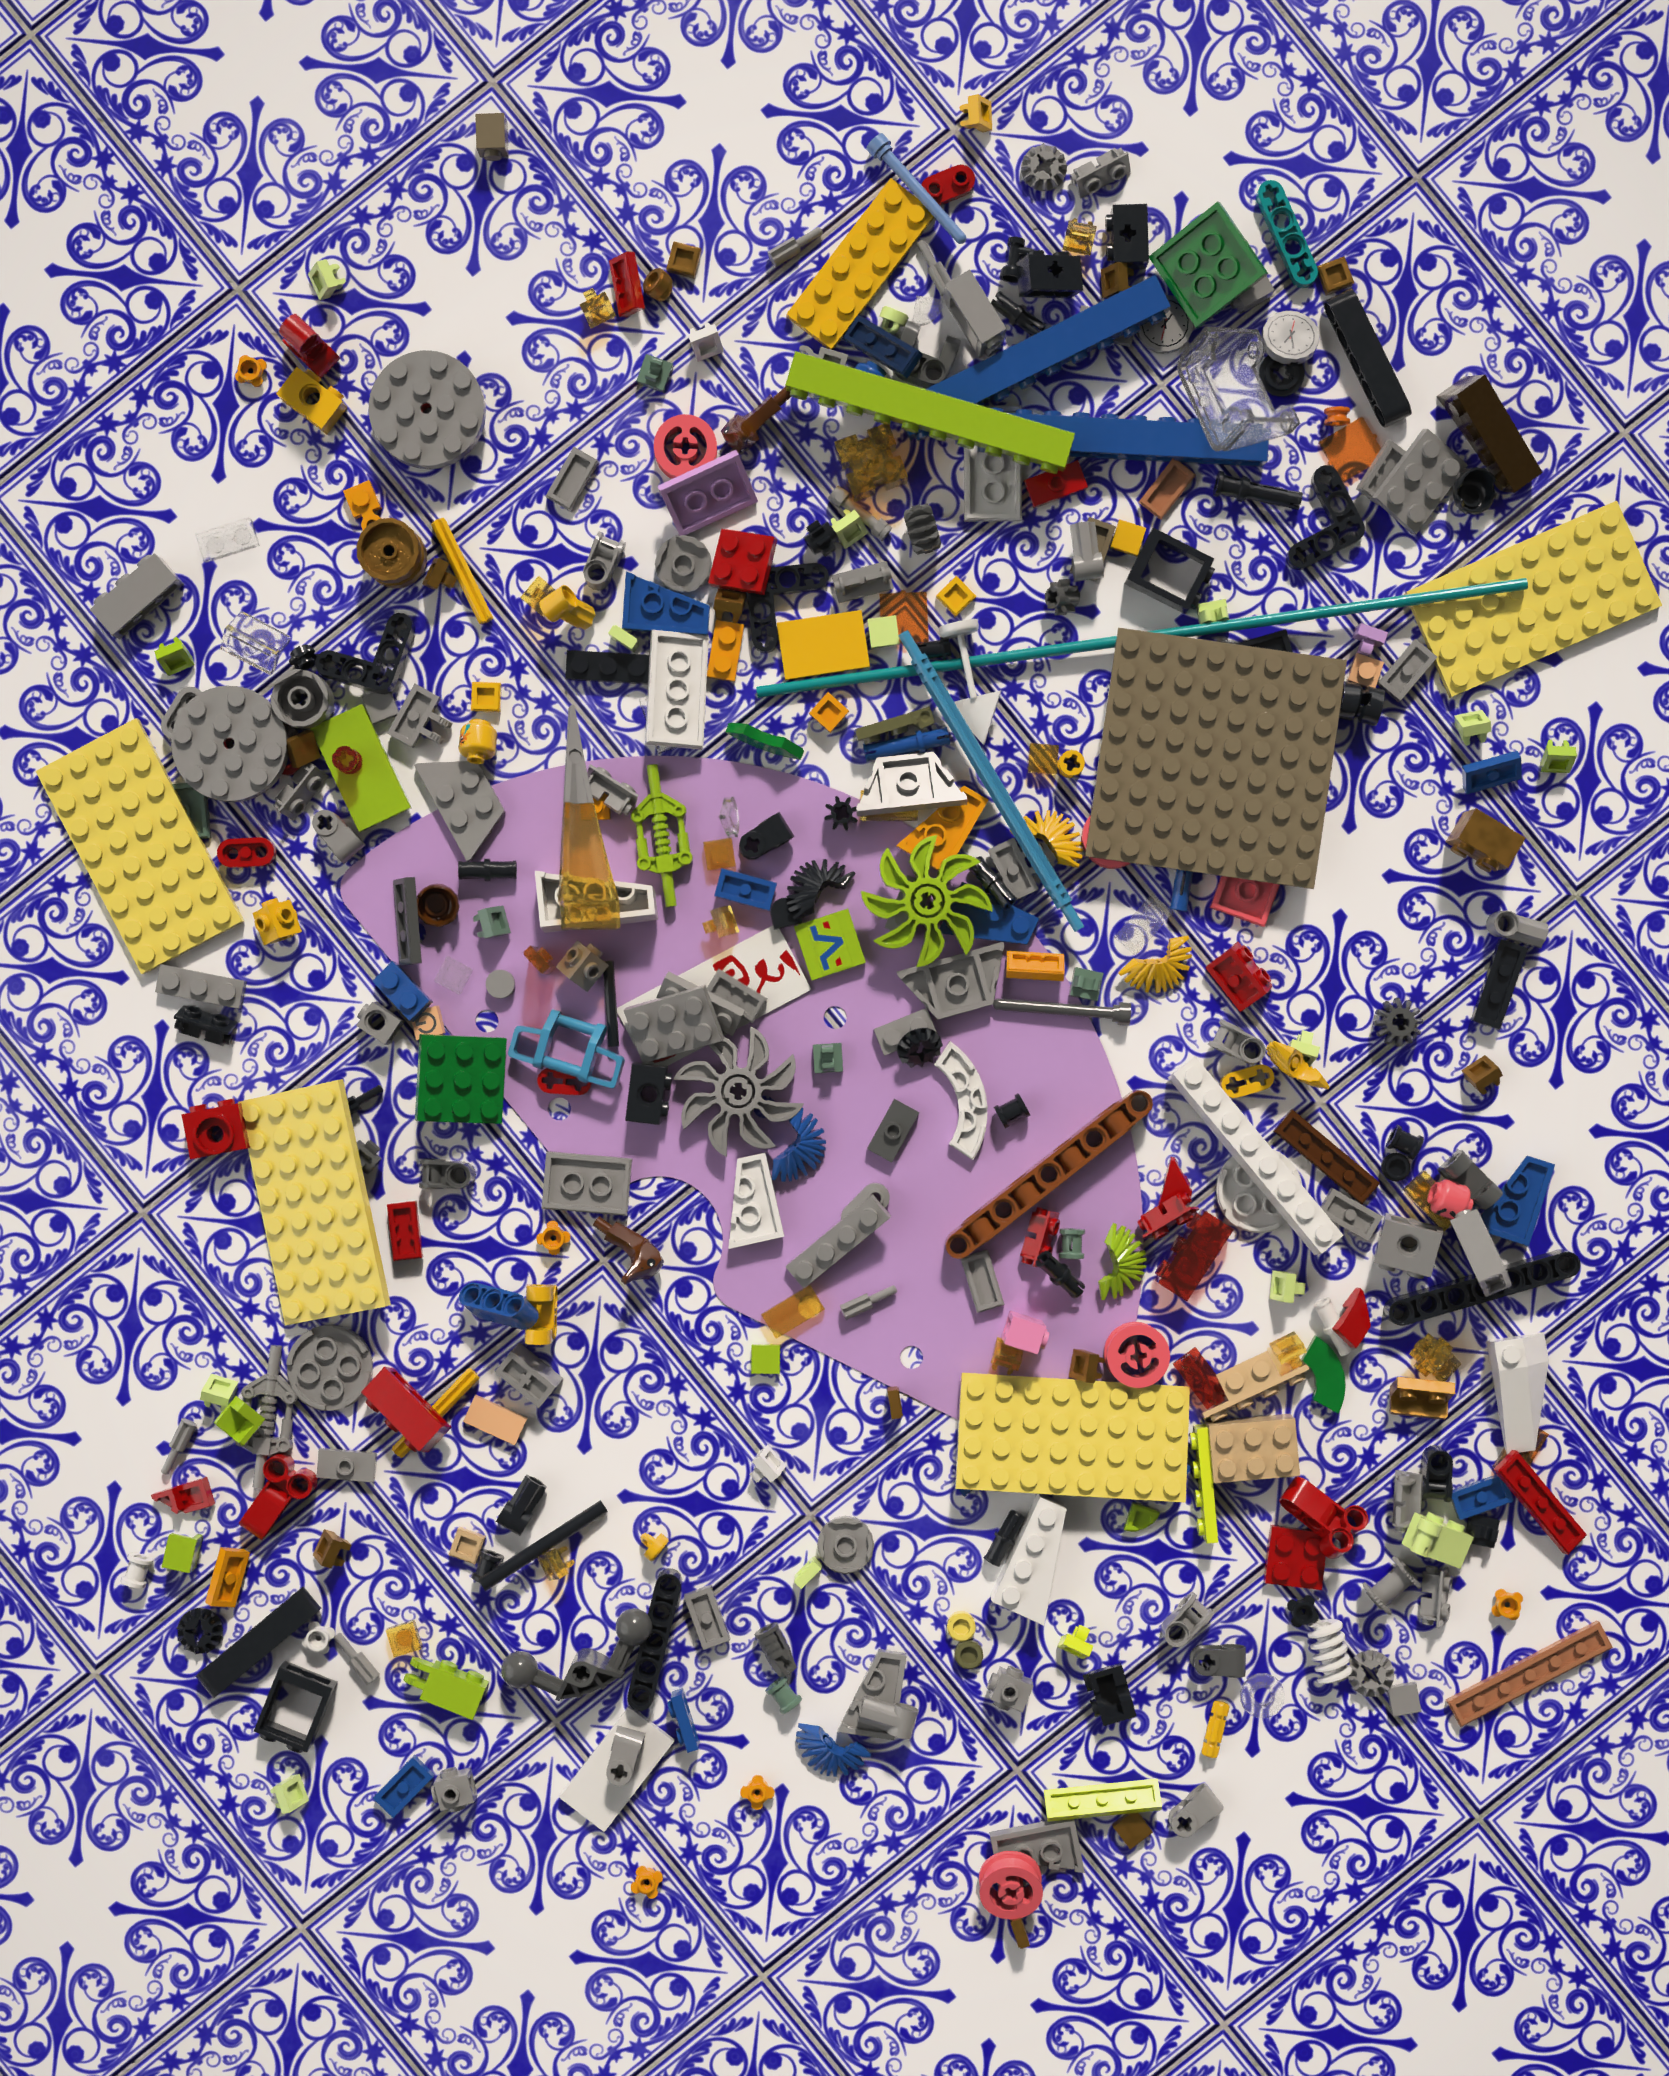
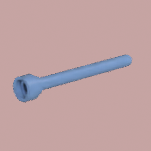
M883 133L875 136L866 147L874 159L878 158L880 161L884 160L958 244L965 243L967 239L965 233L892 153L891 141Z

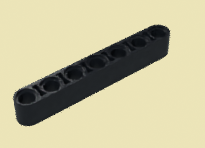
M1562 1249L1504 1265L1507 1273L1512 1272L1514 1274V1283L1511 1287L1485 1297L1484 1293L1481 1295L1477 1294L1476 1284L1478 1280L1475 1274L1393 1297L1384 1304L1383 1313L1386 1319L1396 1325H1409L1573 1277L1580 1270V1260L1574 1253ZM1567 1256L1569 1267L1561 1271L1558 1264L1559 1260ZM1540 1264L1542 1273L1538 1278L1533 1279L1531 1269L1534 1265ZM1457 1288L1460 1292L1459 1299L1454 1303H1450L1448 1293L1450 1290ZM1426 1296H1430L1432 1306L1430 1309L1423 1311L1420 1307L1421 1300ZM1403 1304L1405 1308L1404 1315L1399 1319H1395L1393 1316L1394 1307Z

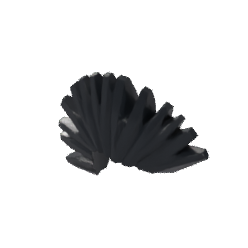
M823 859L821 870L815 860L811 861L812 866L808 862L805 863L806 868L800 866L799 868L802 873L795 870L794 874L796 876H791L790 878L798 886H787V890L795 893L787 895V900H790L787 902V906H792L788 908L789 912H798L793 919L798 920L815 913V904L824 888L830 886L837 889H846L856 873L852 871L842 876L846 866L843 864L838 868L839 862L837 861L827 871V859Z

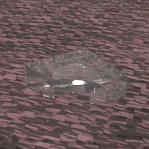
M916 295L912 322L921 326L931 323L941 313L945 300Z
M734 797L724 798L719 814L720 822L728 838L738 837L739 815Z

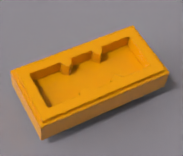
M1007 951L1006 978L1064 981V954Z

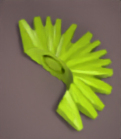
M1116 1223L1112 1224L1104 1241L1109 1249L1113 1270L1108 1276L1105 1275L1098 1281L1101 1300L1106 1299L1109 1289L1113 1299L1117 1298V1292L1122 1297L1124 1295L1123 1282L1132 1291L1134 1286L1129 1278L1141 1281L1142 1278L1137 1275H1144L1145 1272L1139 1269L1146 1268V1265L1139 1264L1147 1261V1258L1142 1257L1146 1254L1145 1250L1133 1252L1142 1244L1141 1241L1131 1243L1136 1235L1134 1233L1130 1234V1229L1125 1231L1126 1227L1122 1225L1116 1231Z

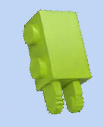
M412 1657L410 1661L411 1666L429 1673L427 1679L410 1673H406L403 1681L407 1684L423 1690L419 1699L473 1720L489 1681L484 1680V1676L478 1672L469 1670L467 1673L457 1669L458 1666L448 1660H442L441 1662L436 1660L435 1663L419 1657Z

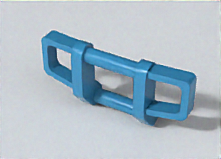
M554 1009L551 1010L543 1029L517 1026L514 1029L508 1050L509 1057L533 1064L535 1068L543 1069L545 1067L577 1077L579 1081L584 1083L592 1082L609 1088L618 1086L625 1063L623 1056L600 1047L606 1035V1025L600 1023L597 1025L564 1016L561 1011ZM558 1026L591 1035L582 1066L548 1057L553 1035ZM522 1032L540 1035L534 1058L517 1052ZM598 1053L616 1061L611 1081L592 1076Z

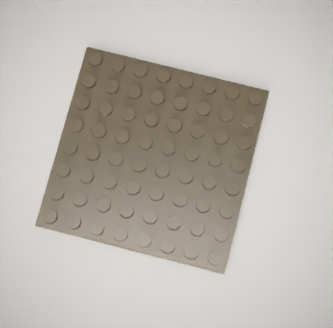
M1118 627L1085 857L1314 889L1347 660Z

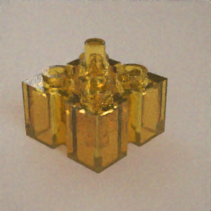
M882 424L868 429L866 438L859 441L856 434L834 442V450L841 469L849 468L850 473L846 474V483L854 502L875 495V487L884 485L887 491L907 484L908 475L901 456L893 457L892 452L896 451V442L890 425Z

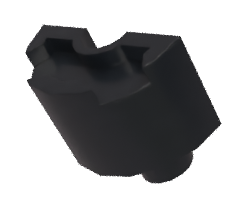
M1121 1663L1090 1671L1083 1675L1087 1692L1093 1690L1095 1699L1090 1700L1094 1716H1101L1104 1726L1137 1717Z

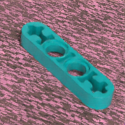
M1267 180L1261 184L1257 191L1256 200L1291 282L1298 288H1308L1317 277V265L1283 187L1275 180ZM1266 189L1277 193L1274 197V203L1277 208L1272 212H1269L1273 207L1271 199L1263 197ZM1284 214L1289 219V225L1286 228H1278L1274 224V216ZM1290 240L1298 242L1300 252L1295 255L1287 253L1285 243ZM1302 256L1305 257L1301 262V266L1304 271L1309 270L1311 272L1307 277L1308 280H1305L1303 276H1297L1300 266L1298 262L1294 265L1291 262L1298 261Z

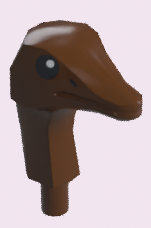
M785 386L774 397L770 394L757 408L747 415L741 416L736 414L721 430L727 444L733 450H737L739 454L749 450L759 441L758 432L762 426L783 409L781 405L792 397L790 396L791 391H787Z
M600 1216L595 1220L593 1226L606 1235L604 1240L622 1248L631 1259V1266L621 1279L623 1284L626 1285L635 1280L650 1279L660 1271L664 1260L659 1250L648 1239L618 1222H615L612 1226Z

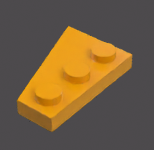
M966 786L961 787L959 790L967 795V805L938 808L907 837L900 841L896 847L911 854L914 847L920 841L937 835L930 859V867L938 871L944 859L958 854L987 804L988 799Z

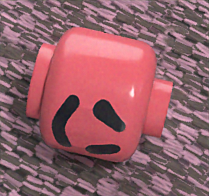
M1448 1178L1435 1182L1427 1198V1202L1430 1203V1208L1435 1214L1450 1220L1454 1219L1457 1213L1467 1209L1471 1210L1473 1207V1199H1470V1189Z

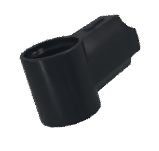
M526 1474L511 1501H507L495 1522L521 1536L533 1516L532 1511L539 1503L547 1486L537 1478Z

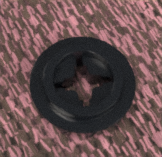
M1268 355L1259 366L1258 379L1262 384V389L1269 392L1272 396H1282L1283 398L1295 393L1304 381L1305 370L1303 364H1298V362H1291L1290 365L1286 364L1285 374L1289 376V379L1283 378L1279 384H1276L1277 375L1273 371H1279L1284 364L1273 360Z
M918 1028L908 1032L901 1038L897 1046V1054L902 1064L907 1063L911 1068L915 1065L923 1068L925 1062L933 1063L934 1057L941 1055L940 1048L943 1044L936 1031L929 1028ZM921 1042L924 1048L921 1053H917Z
M195 1608L188 1611L181 1617L176 1628L178 1631V1641L184 1646V1650L194 1652L195 1655L212 1651L218 1646L223 1636V1625L220 1618L213 1611L206 1608ZM201 1620L202 1630L208 1634L202 1635L197 1642V1634L192 1632L191 1629H195Z

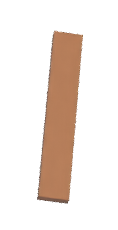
M1596 1620L1447 1698L1446 1702L1459 1726L1463 1727L1613 1647L1600 1622Z

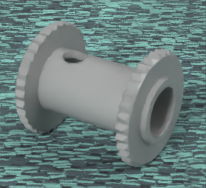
M1393 1556L1392 1559L1397 1566L1372 1588L1366 1582L1363 1583L1369 1598L1380 1610H1384L1388 1615H1391L1392 1611L1387 1605L1412 1583L1419 1589L1422 1587L1415 1573L1403 1560L1400 1561L1396 1556Z

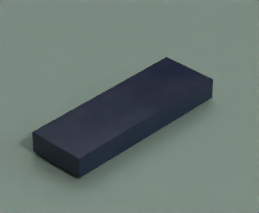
M860 315L856 317L842 338L849 345L905 379L909 377L923 356L916 348Z

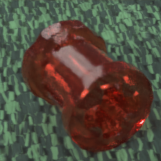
M348 746L337 748L336 752L332 755L334 767L345 774H355L363 765L360 753ZM346 754L353 757V761L349 762V767L342 763V760L346 759Z

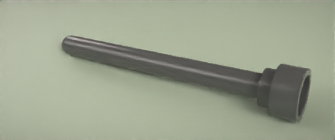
M995 999L993 1007L996 1010L1112 1019V1022H1117V1025L1125 1026L1130 1025L1131 1003L1119 1002V1005H1113V1007L1011 999Z

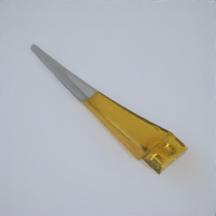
M572 704L568 708L558 892L561 929L617 930L621 928L619 898L599 827L576 710Z

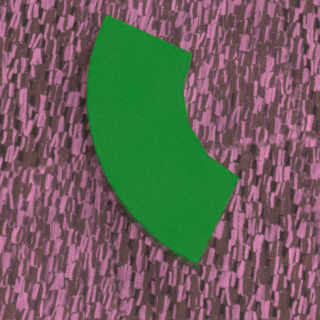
M731 722L728 723L725 731L740 741L783 757L801 760L804 753L803 748L787 738L771 735L749 724Z
M1314 1335L1301 1358L1314 1375L1315 1390L1312 1399L1339 1413L1345 1396L1344 1370L1332 1348Z

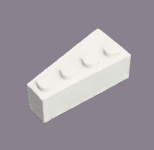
M535 871L540 928L544 933L658 920L656 893L651 885L620 881L612 882L597 878H581L565 874L558 875Z
M1036 1494L990 1596L992 1602L1044 1626L1067 1509L1064 1503L1045 1494Z

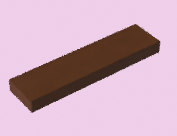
M1293 1109L1287 1113L1273 1130L1274 1133L1358 1203L1363 1204L1380 1184L1379 1181Z

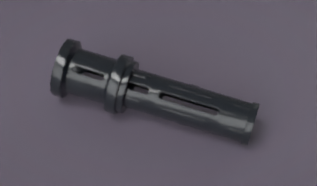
M1219 471L1214 484L1213 496L1224 495L1234 497L1239 502L1249 499L1299 510L1303 492L1250 482V479L1246 476L1237 478L1224 475L1223 471Z

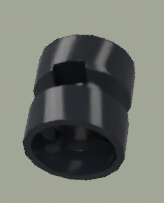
M1344 681L1339 718L1352 721L1356 717L1359 723L1376 726L1381 716L1385 690L1370 686L1364 690L1360 684Z

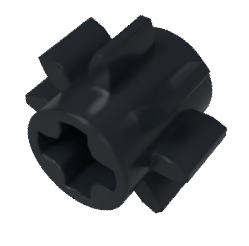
M816 520L806 527L809 534L803 537L814 555L822 552L824 557L836 550V546L833 543L839 540L828 522L821 525Z
M835 796L836 804L833 806L830 804L825 805L831 811V815H827L824 819L825 821L833 820V830L837 829L838 825H843L844 830L848 831L847 824L850 821L853 823L858 822L852 816V813L856 812V807L851 808L849 805L850 797L845 802H840L839 797ZM842 807H846V813L849 815L848 819L843 817L841 821L837 820V814L834 810H841Z

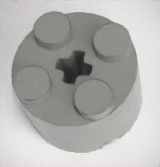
M293 669L282 674L274 684L270 700L272 709L281 721L293 728L311 730L310 728L316 727L328 720L335 710L334 695L331 687L324 679L313 672ZM302 694L308 697L305 700L306 704L303 706L299 704Z

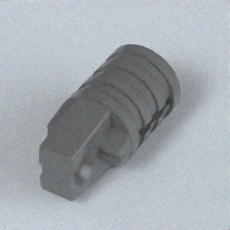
M777 1622L770 1623L755 1632L754 1635L762 1647L766 1659L779 1677H786L797 1668L790 1647L786 1643V1639L783 1637Z

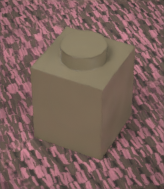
M475 114L476 149L479 156L484 157L488 161L501 160V157H509L508 122L505 114Z

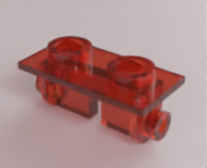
M1196 1347L1173 1363L1174 1367L1206 1409L1213 1405L1218 1406L1225 1400L1223 1398L1225 1394L1216 1378V1373Z

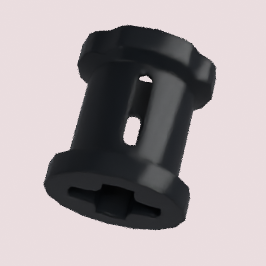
M1019 1093L1011 1101L994 1107L1005 1129L1009 1127L1010 1123L1021 1117L1031 1116Z
M1396 1125L1388 1137L1386 1147L1408 1154L1409 1159L1413 1160L1422 1147L1424 1137L1420 1135L1416 1137L1403 1131L1402 1126Z
M480 1550V1561L476 1572L472 1573L471 1578L479 1582L478 1579L499 1566L505 1557L491 1550Z

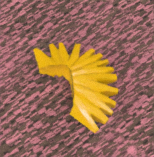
M1047 810L1044 822L1039 811L1034 812L1036 823L1027 816L1023 817L1035 839H1042L1058 861L1057 864L1079 868L1080 864L1074 860L1082 859L1083 855L1078 853L1083 852V849L1079 848V846H1082V842L1073 841L1080 836L1079 832L1066 835L1075 826L1073 822L1067 824L1070 820L1068 817L1060 823L1063 814L1061 813L1056 818L1057 812L1054 811L1050 817L1051 810Z
M1189 936L1170 938L1167 945V955L1163 958L1144 960L1133 958L1118 972L1119 975L1122 976L1128 973L1124 981L1126 983L1131 981V987L1136 984L1135 989L1137 990L1140 989L1145 981V992L1147 993L1150 990L1153 979L1156 993H1160L1161 987L1164 992L1167 991L1166 981L1170 988L1173 989L1172 981L1179 985L1177 977L1180 980L1184 979L1176 969L1189 971L1190 966L1179 962L1192 958V954H1186L1192 951L1191 947H1180L1189 939Z
M1276 1041L1270 1042L1267 1045L1266 1050L1268 1051L1269 1059L1283 1073L1313 1087L1330 1088L1321 1073L1316 1068L1309 1067L1300 1051Z

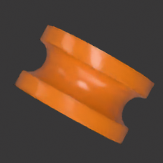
M1336 406L1324 409V414L1327 415L1324 425L1344 426L1350 424V419L1347 418L1350 408Z

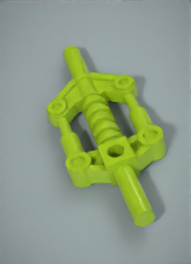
M658 764L647 765L650 794L631 813V820L636 823L638 837L636 839L637 866L642 871L661 874L665 907H675L677 903L673 872H676L685 865H690L693 861V855L690 853L688 832H685L684 816L687 810L683 804L661 792ZM665 813H669L677 818L679 828L677 837L680 853L670 854L672 850L669 847L671 842L668 839L670 835L667 832L669 827L666 824L668 820ZM650 815H653L651 819L654 826L652 827L653 831H655L654 838L657 840L655 841V846H657L656 854L659 856L649 857L647 839L644 838L642 823Z

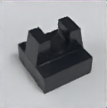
M1478 1514L1468 1517L1465 1532L1474 1537L1471 1544L1494 1548L1498 1538L1500 1520Z

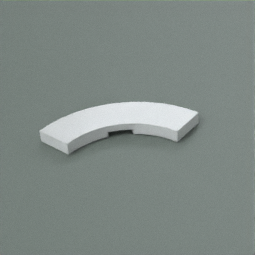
M950 1041L934 1064L949 1079L958 1100V1123L949 1144L973 1160L980 1149L986 1131L987 1098L984 1085L975 1066L966 1054Z

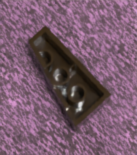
M1486 375L1464 376L1436 396L1477 453L1480 461L1495 476L1496 481L1494 484L1500 491L1515 493L1543 473Z

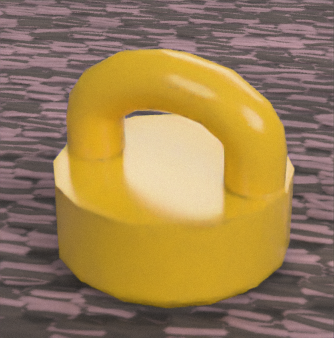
M643 1533L640 1536L641 1542L648 1548L643 1556L649 1561H654L669 1543V1539L662 1533L656 1539L647 1533Z

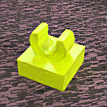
M1082 1625L1075 1626L1072 1635L1065 1634L1061 1636L1057 1647L1081 1659L1089 1657L1093 1645L1085 1642L1090 1629Z

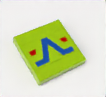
M848 908L794 926L812 981L866 963Z

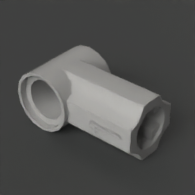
M1084 521L1070 525L1074 581L1104 578L1103 558L1098 550L1095 522Z
M1507 910L1492 913L1486 921L1487 931L1491 935L1508 938L1538 948H1542L1549 931L1547 923L1516 915L1514 912ZM1501 916L1505 917L1508 922V927L1504 932L1498 927V920Z
M864 1696L858 1722L884 1729L894 1737L909 1740L912 1737L919 1710L908 1704L899 1702L891 1704Z

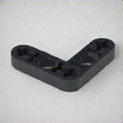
M1323 465L1316 469L1311 477V484L1332 525L1299 541L1288 550L1286 555L1287 564L1294 570L1306 569L1355 544L1365 533L1364 522L1340 475L1330 465ZM1322 472L1325 476L1330 475L1332 477L1329 481L1331 490L1335 487L1339 490L1331 493L1328 497L1324 495L1329 491L1327 485L1318 482ZM1340 497L1345 501L1346 507L1343 512L1339 513L1332 510L1330 502L1333 498ZM1347 523L1351 527L1356 525L1358 530L1355 532V537L1352 534H1348L1339 540L1338 534L1347 528ZM1321 536H1328L1332 539L1333 547L1331 550L1323 551L1319 548L1318 539ZM1312 546L1314 552L1304 558L1305 563L1302 564L1300 560L1295 561L1293 559L1297 549L1302 553Z
M808 563L771 567L770 574L775 573L777 589H771L772 583H768L764 595L747 592L752 642L757 651L770 653L778 644L773 595L823 589L829 580V573L824 565ZM815 569L818 570L819 574H824V578H820L819 584H814L813 579L804 580L806 586H800L798 571L804 570L803 576H811L812 570ZM791 572L796 577V582L792 587L787 588L780 584L779 578L783 573ZM763 603L770 607V614L767 618L759 619L754 615V609L758 604ZM772 622L773 627H766L768 637H773V641H769L768 647H763L762 642H757V639L762 637L761 627L755 629V624L765 625Z
M404 613L393 614L387 621L373 662L326 650L317 656L315 660L316 669L327 679L378 694H388L394 690L415 634V625L408 615ZM404 621L407 628L406 630L401 629L398 635V631L395 628V626L401 625ZM397 636H398V638L401 640L402 643H399L398 641H396ZM390 647H397L399 649V655L394 660H387L384 656L386 650ZM332 659V661L337 666L342 667V670L340 671L338 668L329 667L327 671V669L324 667V663H329ZM381 664L387 666L386 672L383 666H381ZM353 666H361L363 668V674L358 679L349 678V671ZM385 673L388 682H382L380 686L376 679L382 678Z

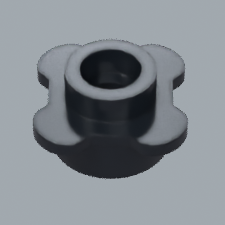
M308 644L300 645L291 651L289 663L294 665L295 669L308 670L315 665V660L319 654H315L314 648Z
M1306 1595L1301 1600L1291 1599L1288 1601L1287 1609L1291 1611V1624L1294 1627H1301L1302 1625L1318 1621L1319 1615L1313 1606L1315 1600L1312 1596ZM1301 1609H1305L1304 1614L1300 1613Z

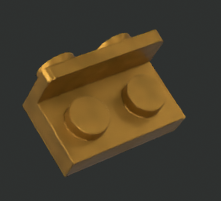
M1397 1377L1390 1386L1389 1412L1395 1415L1445 1420L1448 1417V1401L1455 1395V1383Z

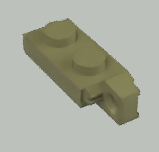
M929 706L855 729L854 734L857 741L863 739L864 744L881 740L879 734L891 731V735L894 736L907 732V725L912 724L923 729L935 722Z

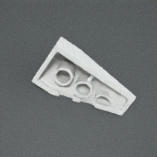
M1544 1332L1488 1340L1486 1342L1505 1453L1508 1455L1512 1450H1516L1519 1453L1536 1450L1549 1364Z

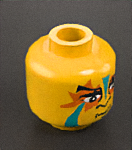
M470 720L460 730L458 746L460 754L473 764H483L484 760L491 759L496 753L498 736L496 729L486 720Z

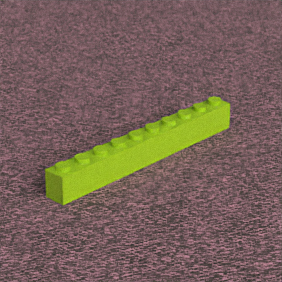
M797 351L794 353L785 384L786 390L791 391L790 396L801 400H807V396L818 399V404L824 407L834 408L835 405L846 408L845 412L862 417L863 413L874 416L873 420L882 424L890 425L891 421L902 424L901 428L913 433H918L919 429L930 432L929 437L940 441H946V438L957 440V445L967 449H974V446L985 448L986 454L995 457H1001L1002 454L1013 457L1012 461L1018 464L1029 466L1030 462L1041 465V470L1057 474L1058 470L1064 471L1075 433Z

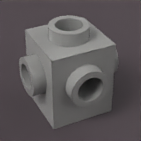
M577 940L566 952L556 968L588 992L609 965L600 958L603 953L591 943L586 947Z
M1000 1666L997 1674H991L987 1689L990 1690V1698L994 1701L993 1704L1003 1710L1009 1711L1010 1708L1023 1712L1034 1686L1032 1679L1023 1676L1024 1672L1018 1668L1008 1666L1006 1669Z
M457 1767L442 1770L440 1775L437 1776L434 1785L431 1786V1793L434 1803H439L440 1811L449 1809V1812H457L465 1809L467 1804L475 1802L478 1793L471 1767L457 1770Z

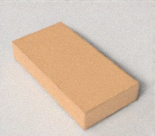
M475 1395L463 1422L516 1445L528 1418Z

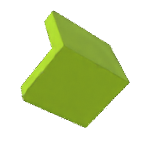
M235 1396L214 1421V1424L241 1446H244L265 1421V1418Z
M171 1533L168 1536L162 1567L191 1573L197 1567L203 1535L197 1534L194 1537Z

